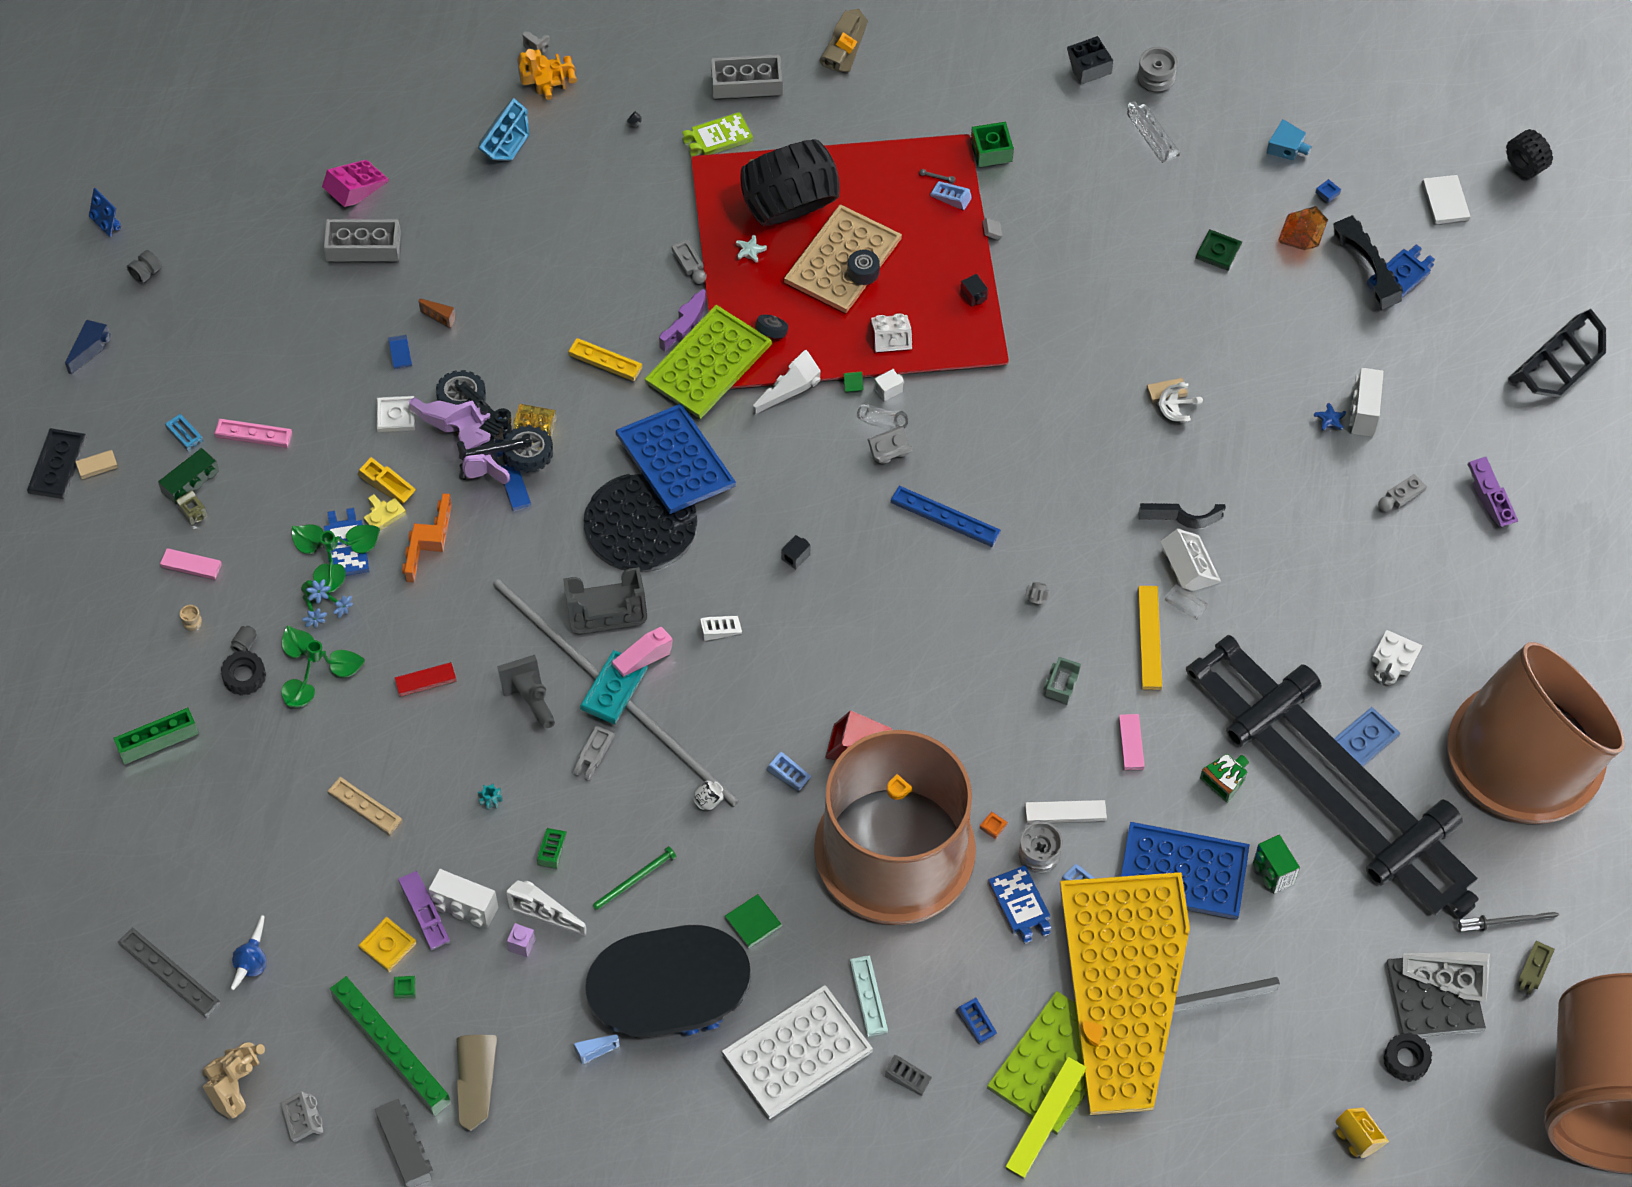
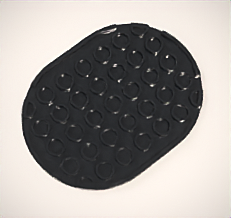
M683 925L630 935L608 946L598 955L589 969L585 986L586 996L592 1013L607 1028L615 1032L619 1031L629 1034L632 1037L660 1036L698 1029L721 1021L725 1015L734 1011L742 1003L743 997L750 986L751 969L745 950L731 935L709 926Z

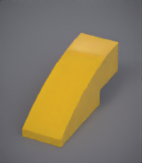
M372 457L359 469L357 474L380 492L393 499L396 498L397 501L403 504L416 491L413 486L388 466L384 468Z

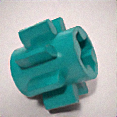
M493 783L488 786L483 785L482 792H478L480 805L485 804L487 810L493 807L498 808V802L503 801L501 788L496 789Z

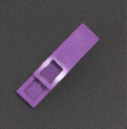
M704 289L694 294L687 304H683L678 311L679 319L675 320L667 331L665 330L660 334L659 345L663 351H667L676 341L681 342L701 321L706 305V291Z
M1487 457L1470 461L1467 465L1475 480L1473 486L1493 520L1500 528L1518 522L1504 487L1500 488Z
M415 871L399 878L398 881L430 949L434 950L449 943L450 939L444 929L440 916L418 872Z

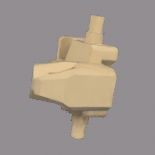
M246 1042L237 1048L227 1049L224 1051L225 1056L212 1060L203 1068V1076L209 1079L203 1086V1089L215 1109L229 1119L235 1118L246 1107L244 1099L239 1092L238 1079L248 1075L253 1069L252 1066L259 1064L256 1056L257 1054L261 1055L264 1053L265 1047L262 1044L254 1046L252 1043Z

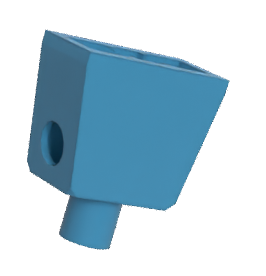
M1282 119L1268 143L1266 153L1294 160L1299 152L1308 156L1312 146L1304 143L1306 136L1304 131Z

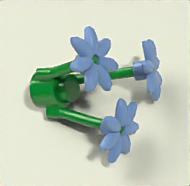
M324 579L319 585L315 580H307L301 587V591L304 594L302 598L309 609L307 612L309 617L302 618L304 622H307L305 627L313 624L317 628L318 622H326L324 617L327 613H320V608L314 611L310 600L316 599L317 604L321 602V597L331 600L338 607L333 613L338 614V618H340L343 613H349L347 608L353 606V603L350 602L352 596L346 598L343 595L341 600H337L330 594L325 593L331 587H324Z

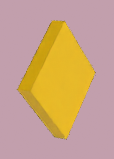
M385 917L358 947L386 971L390 972L417 944V941L388 917Z

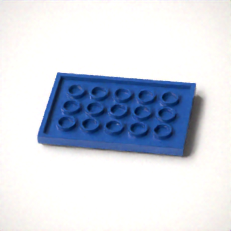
M681 404L616 430V436L669 514L736 487V481Z
M1130 822L1121 877L1181 872L1187 910L1238 920L1250 844Z

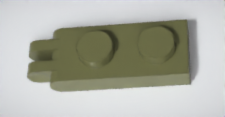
M1537 940L1535 941L1518 979L1519 982H1522L1519 990L1523 991L1525 985H1528L1527 993L1531 995L1533 988L1538 989L1554 953V948Z

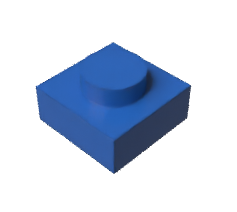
M1328 179L1316 188L1315 193L1329 203L1340 195L1341 189Z

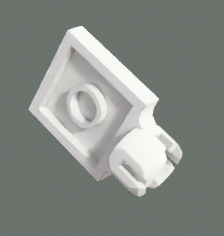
M1386 630L1372 658V661L1378 665L1374 673L1375 678L1381 683L1384 676L1388 677L1384 685H1391L1396 682L1399 675L1408 677L1423 645Z

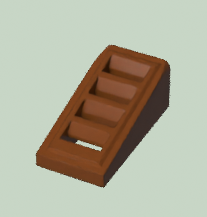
M419 299L420 312L449 328L452 327L456 318L454 307Z

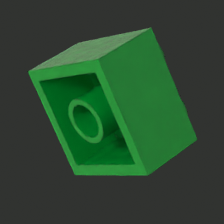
M1006 121L972 127L971 143L978 167L1013 162L1014 147Z

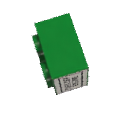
M1280 834L1258 844L1253 866L1263 876L1265 886L1268 889L1270 888L1273 894L1293 886L1300 866Z

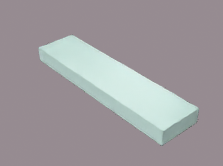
M869 955L850 959L867 1037L888 1033V1028L871 957Z

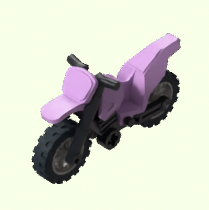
M455 370L450 374H445L443 378L441 377L439 384L436 385L437 401L425 404L415 397L409 400V409L423 421L444 432L460 431L458 435L459 442H457L459 459L463 460V463L459 465L460 479H465L466 477L475 478L483 476L488 472L499 482L507 484L510 481V475L501 466L505 467L508 465L511 468L514 467L516 471L522 470L528 473V471L536 472L537 469H543L546 464L548 465L551 462L553 442L551 436H548V432L542 431L537 426L535 428L532 425H527V427L519 426L518 429H512L511 412L505 408L494 411L485 402V383L479 375H474V372H466V370L457 372ZM503 452L502 456L497 457V453Z

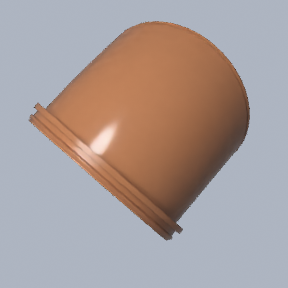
M1536 642L1525 644L1498 669L1480 690L1473 693L1461 704L1452 719L1447 738L1448 757L1452 771L1466 794L1488 812L1500 818L1524 824H1544L1559 821L1585 807L1598 792L1604 780L1607 764L1622 752L1625 747L1624 736L1618 721L1595 688L1562 656ZM1555 705L1564 709L1577 720L1587 736L1574 726Z

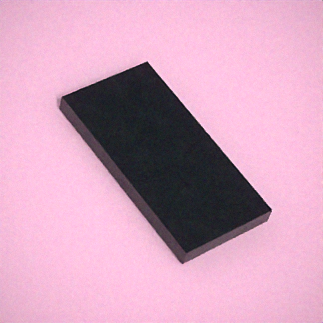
M53 428L49 429L27 488L28 494L65 499L77 466L76 461L79 460L87 439L86 434Z

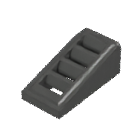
M897 1055L893 1056L885 1071L886 1078L921 1096L932 1079L931 1076ZM896 1066H899L900 1068L897 1073L894 1072ZM906 1070L907 1073H906L905 1077L903 1078L901 1075H902L903 1071ZM914 1074L915 1077L912 1082L908 1081L911 1075ZM919 1078H922L923 1080L920 1086H916V1083L919 1080Z

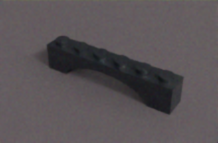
M1351 215L1333 223L1334 235L1341 246L1346 245L1360 253L1372 267L1377 279V285L1373 286L1374 298L1383 310L1402 302V286L1400 283H1396L1393 272L1387 269L1384 258H1380L1377 247L1371 244L1368 233H1364L1361 222Z

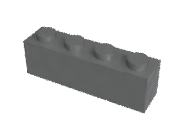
M399 1099L376 1108L377 1118L406 1187H416L432 1180L430 1172L433 1171L429 1159L424 1160L422 1156L425 1150L421 1141L417 1142L414 1137L417 1135V1131L413 1122L408 1123L406 1117L410 1115L406 1105L401 1106Z

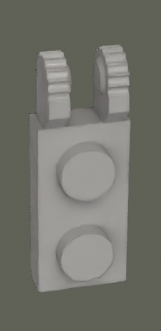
M598 726L595 727L579 756V761L574 769L575 775L579 776L584 763L590 766L585 773V779L590 780L592 778L595 768L599 766L614 738L613 732Z

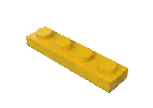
M576 338L568 351L571 357L631 381H635L642 370V363L579 338Z

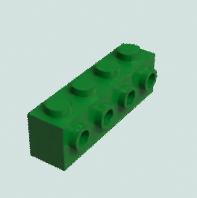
M188 707L116 736L113 739L125 765L196 736L199 732Z

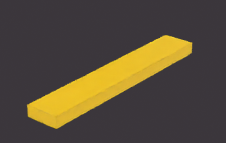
M1138 586L1142 690H1162L1158 586Z

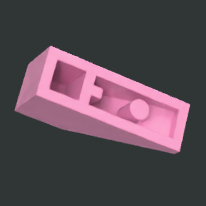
M661 626L641 637L614 659L612 665L624 677L670 655L673 639Z

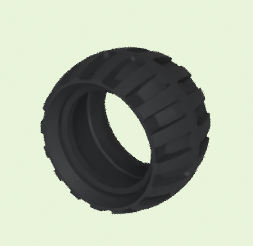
M817 139L804 140L778 148L748 162L741 169L740 181L745 203L752 215L762 226H771L796 219L823 208L839 198L840 183L836 165L828 150Z

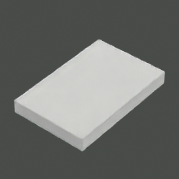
M1458 175L1423 178L1422 184L1435 224L1470 220L1471 216Z

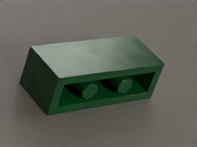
M200 448L160 479L158 483L161 492L176 505L177 499L192 490L199 489L203 483L213 478L219 472L216 460L203 448Z

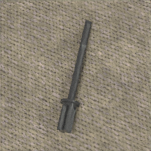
M1547 912L1536 915L1486 919L1485 915H1481L1477 918L1459 919L1458 928H1460V932L1480 929L1486 931L1488 925L1523 922L1533 919H1549L1559 916V913Z

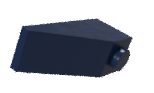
M90 320L85 321L65 361L68 374H73L100 353L106 343H109L111 333H109L107 324Z

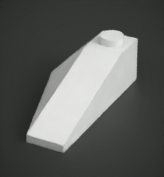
M804 350L788 366L790 369L785 376L780 375L776 379L774 388L767 389L753 405L754 414L804 392L811 386L814 387L819 383L821 371L807 350Z
M517 880L507 890L510 910L584 936L586 935V925L584 922L533 883Z
M1476 952L1404 953L1403 975L1426 984L1430 983L1443 991L1459 995L1458 997L1463 999L1486 1001L1490 954Z

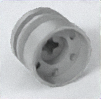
M1041 821L1027 826L1021 834L1018 853L1023 866L1025 865L1028 870L1034 873H1045L1054 869L1060 861L1063 844L1059 830L1052 824Z

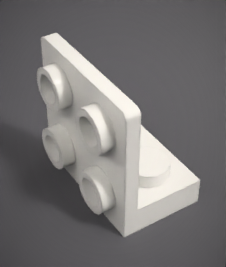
M878 315L871 318L876 352L912 349V331L907 315Z

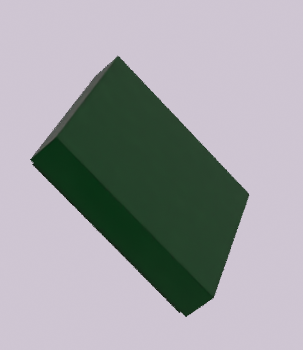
M1209 229L1195 259L1229 271L1243 241Z

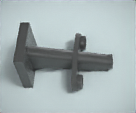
M528 656L497 666L504 696L519 692L530 706L534 717L543 724L544 728L553 727L555 721L544 701L546 688L541 683L536 656Z

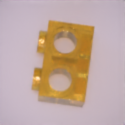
M519 404L514 427L518 429L519 426L527 427V425H532L535 428L537 426L542 431H547L548 436L552 438L557 421L556 410Z

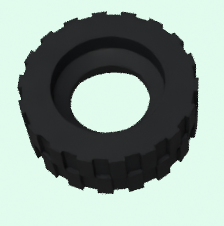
M242 650L234 652L223 661V666H221V676L224 685L233 694L243 696L255 693L263 686L262 684L266 680V671L262 659L256 653H251V651ZM241 665H248L253 669V675L248 680L239 681L234 677L235 669Z
M1409 1032L1406 1034L1400 1033V1035L1394 1036L1389 1041L1383 1056L1385 1060L1384 1065L1393 1077L1401 1081L1412 1082V1080H1419L1428 1071L1432 1062L1431 1047L1424 1038L1422 1039L1417 1034L1414 1035ZM1401 1049H1413L1418 1055V1062L1410 1067L1401 1064L1398 1060V1052Z

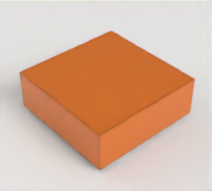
M991 811L981 823L979 829L997 839L1008 822Z

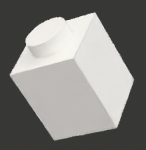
M894 369L874 379V390L885 402L903 392L904 380L900 374L897 375Z

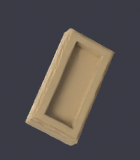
M1183 378L1148 384L1147 391L1151 402L1160 401L1162 392L1170 385L1184 382ZM1186 388L1179 390L1178 398L1187 396Z
M112 450L76 461L81 479L118 468Z

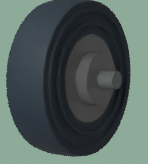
M764 314L758 316L755 328L765 336L784 338L788 331V324L776 316Z

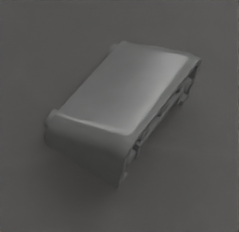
M640 568L625 570L621 576L622 583L584 588L580 578H563L572 631L576 634H585L638 626L645 623L647 620V608Z

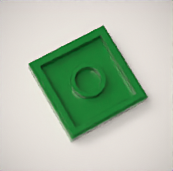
M759 894L725 915L726 921L748 949L782 927L781 922Z

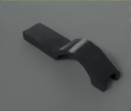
M1140 503L1138 516L1139 520H1177L1187 528L1199 529L1223 519V511H1225L1226 506L1225 504H1215L1208 514L1194 516L1186 513L1179 504Z

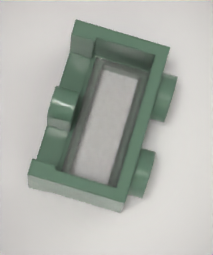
M1058 657L1057 663H1052L1049 674H1052L1050 679H1046L1043 690H1046L1045 697L1068 705L1080 673L1081 664Z

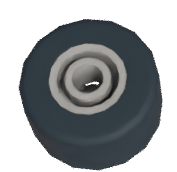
M869 250L853 252L849 256L847 264V274L850 280L859 285H868L877 280L880 272L878 256Z

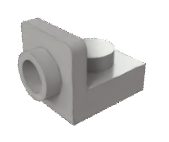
M529 31L522 34L523 46L525 48L539 49L541 54L550 48L548 35L539 40L536 35L531 34Z

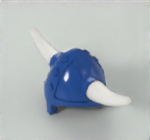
M264 915L260 916L249 942L236 948L233 952L232 963L237 972L230 987L231 990H234L245 976H258L266 969V956L259 947L264 925Z

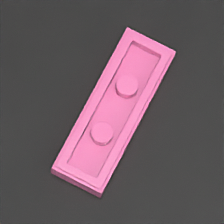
M167 548L160 565L162 568L216 580L222 562Z
M1139 714L1119 715L1124 770H1144Z

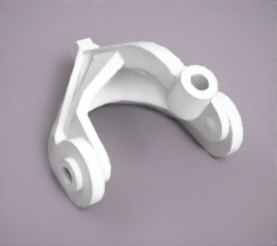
M1178 382V384L1168 386L1162 392L1157 405H1160V409L1166 418L1172 421L1187 422L1191 420L1190 415H1182L1179 412L1178 404H1201L1203 402L1202 397L1178 400L1179 390L1189 386L1188 383Z

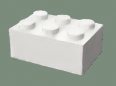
M1361 368L1360 374H1356L1351 394L1353 396L1350 406L1352 415L1349 418V426H1352L1351 434L1374 436L1380 417L1383 370Z
M439 869L429 888L431 900L437 911L442 913L448 912L459 920H468L476 927L483 926L488 928L498 910L494 890L442 869Z

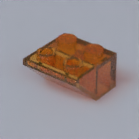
M1316 206L1292 212L1286 217L1278 241L1302 250L1318 247L1328 219Z

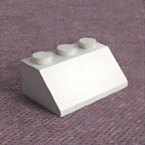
M1176 529L1160 541L1163 546V552L1171 563L1170 567L1178 578L1177 582L1183 589L1195 591L1221 582L1199 535Z

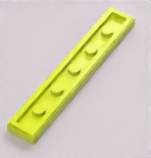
M1070 1057L1067 1058L1006 1165L1008 1170L1025 1179L1087 1070L1086 1066Z

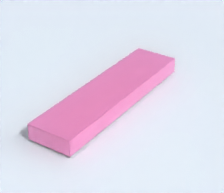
M219 419L214 435L216 438L288 448L292 429Z

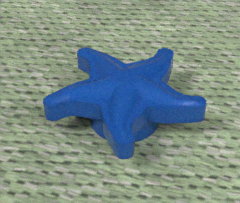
M1327 403L1326 412L1314 413V417L1322 420V431L1333 427L1343 430V425L1340 424L1339 420L1346 415V411L1335 412L1332 405Z

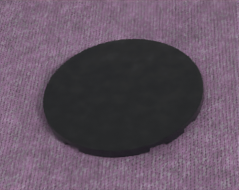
M642 473L634 475L625 474L605 483L593 494L584 513V532L590 548L602 561L624 571L639 567L640 572H650L671 565L687 552L694 541L697 531L695 505L693 504L669 514Z

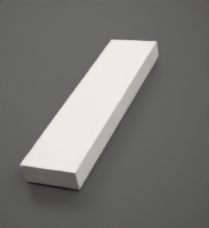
M1105 800L1025 802L1026 824L1040 821L1061 823L1107 820Z

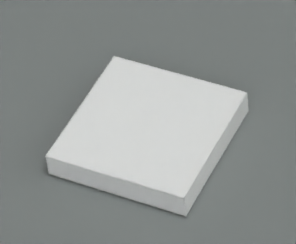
M414 396L377 398V432L415 430V413L409 409V400L413 399Z

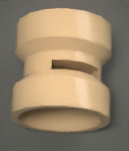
M186 605L180 610V618L185 629L195 631L200 628L202 618L196 606Z

